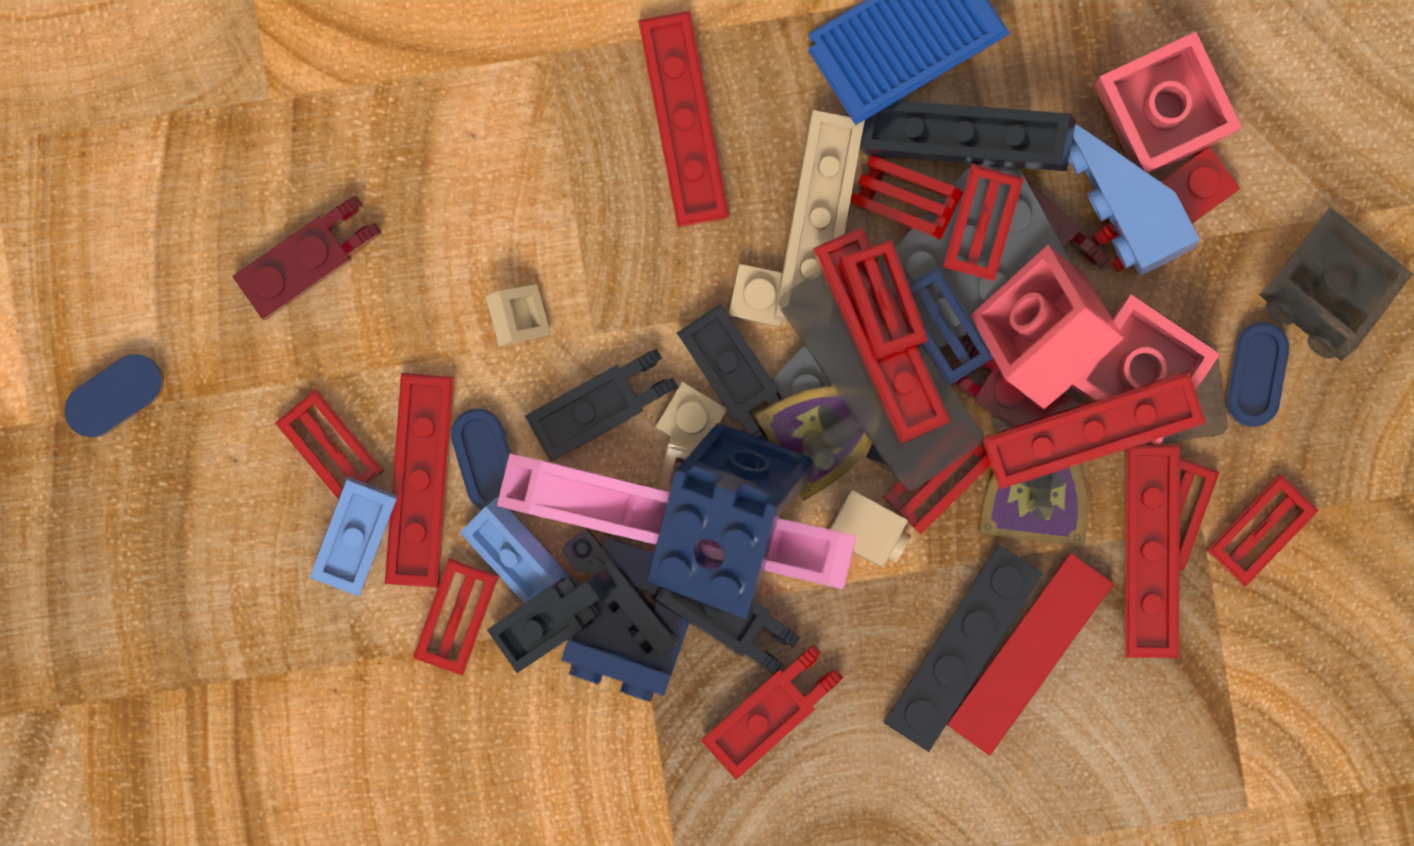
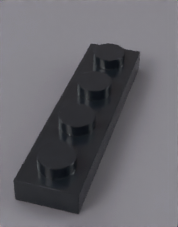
M896 101L865 120L860 150L869 156L1067 172L1076 120L1070 113Z
M997 545L883 723L929 752L1043 573L1002 546Z

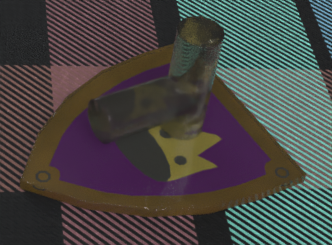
M825 386L797 392L776 401L754 415L771 443L807 455L813 461L814 466L811 477L799 491L804 501L827 488L847 473L862 456L879 426L883 406L875 392L858 387Z
M1078 464L1003 489H999L995 474H993L989 481L982 507L979 534L1084 547L1088 521V494L1080 465Z

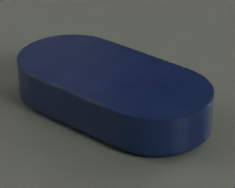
M1257 322L1245 327L1238 334L1234 343L1225 393V408L1230 418L1244 427H1258L1268 423L1274 418L1279 409L1289 355V342L1285 333L1272 323Z
M132 354L122 357L76 388L69 395L64 409L68 425L73 431L85 437L97 438L110 433L158 399L164 386V377L160 367L155 361L143 355Z
M476 408L463 412L455 420L451 430V440L468 497L476 507L482 510L496 497L499 498L511 450L503 424L499 418L488 410Z

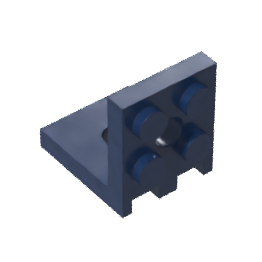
M717 423L675 471L647 582L747 619L754 609L778 518L811 477L815 458ZM709 539L718 543L723 549L724 560L715 561L708 558L701 550L700 541Z
M606 538L603 547L609 555L619 563L639 589L646 590L653 596L659 586L649 583L647 580L654 554ZM601 598L593 604L600 614L593 619L594 622L567 640L560 661L571 664L568 674L595 684L601 683L603 675L623 682L620 692L651 702L654 693L664 696L689 623L655 601V609L680 640L678 641L679 644L664 656H659L655 649L647 654L628 632V629L634 623L621 608L616 612H612Z

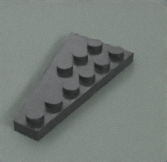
M975 164L1024 178L995 282L943 268L971 170L970 166L953 184L963 194L942 239L938 240L911 229L895 246L908 285L938 266L970 317L977 308L1047 245L1071 263L1023 173L1017 167ZM979 179L957 260L964 262L968 260L990 180ZM1000 183L977 264L979 266L988 267L1010 190L1009 185ZM942 196L937 203L943 204L946 197ZM927 212L921 219L934 224L938 215ZM883 259L880 263V267L886 277V280L891 288L892 293L894 294L896 293V290L894 288L885 260ZM935 281L926 286L957 338L959 339L966 335L967 332ZM913 294L912 296L921 321L939 349L948 345L947 340L918 294ZM900 308L901 313H902V315H903V317H904V319H905V321H906L905 315H904L902 309ZM839 309L830 316L827 328H819L772 379L782 399L802 390L825 386L858 387L861 389L873 386ZM924 344L917 346L922 358L929 355Z

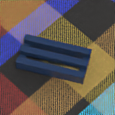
M938 266L909 284L911 294H918L962 364L952 370L923 324L928 338L924 346L949 385L993 359L978 329ZM935 281L980 354L972 359L928 292L926 286ZM894 293L893 295L896 299V302L902 309L897 293Z

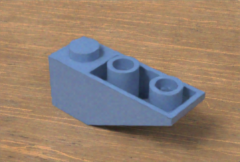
M1076 124L1069 163L1076 174L1085 171L1093 187V190L1087 193L1089 201L1101 221L1107 218L1110 219L1118 237L1112 239V244L1124 267L1128 268L1134 265L1140 277L1197 248L1200 238L1176 193Z

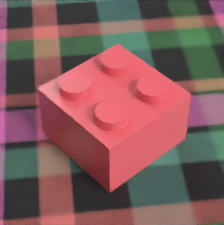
M1197 32L1191 33L1099 76L1093 84L1128 160L1148 174H1152L1227 139L1242 128Z
M1049 245L1041 250L970 315L1005 379L1044 409L1124 339L1086 275Z
M1130 294L1122 299L1111 316L1124 339L1074 382L1069 389L1088 402H1092L1189 370L1196 390L1220 354ZM1164 437L1150 441L1149 443H1151L1152 445L1159 444L1162 442Z

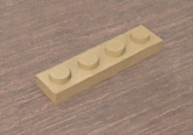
M813 110L810 114L774 319L824 329L829 324L833 296L812 250L814 247L840 237L845 233L864 121L855 126L852 119L847 116Z

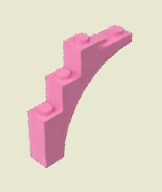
M509 454L497 506L657 545L670 492L541 460ZM778 518L764 571L844 589L856 536ZM709 539L700 541L701 550L707 557L724 560L723 549L718 543Z

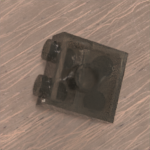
M1330 207L1322 214L1296 250L1283 262L1259 296L1268 302L1266 310L1274 320L1284 325L1294 323L1309 335L1307 343L1316 354L1328 359L1336 357L1342 362L1359 347L1411 277L1412 273Z

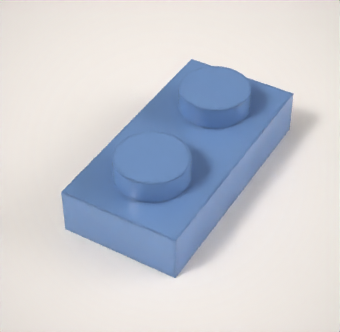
M348 477L309 578L360 596L398 495Z
M496 497L467 524L460 534L525 604L561 578L566 579L569 574L509 509L497 506L499 498Z

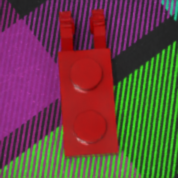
M1210 147L1203 150L1161 181V183L1176 193L1192 224L1240 190ZM1109 223L1094 234L1092 238L1099 246L1102 243L1107 244L1118 235L1112 223ZM1117 255L1115 261L1111 264L1117 272H1120L1125 267Z
M814 644L796 658L784 671L779 669L700 740L735 780L740 778L815 710L813 706L844 678L837 669L827 672L805 696L792 684L791 681L800 672L806 671L811 667L822 653Z

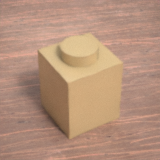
M853 490L847 495L829 529L856 536L853 553L879 567H883L887 559L897 563L911 537L910 534L903 531L908 522L907 519Z

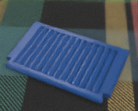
M864 0L808 34L809 39L815 45L811 46L808 52L856 126L1010 35V32L989 0Z

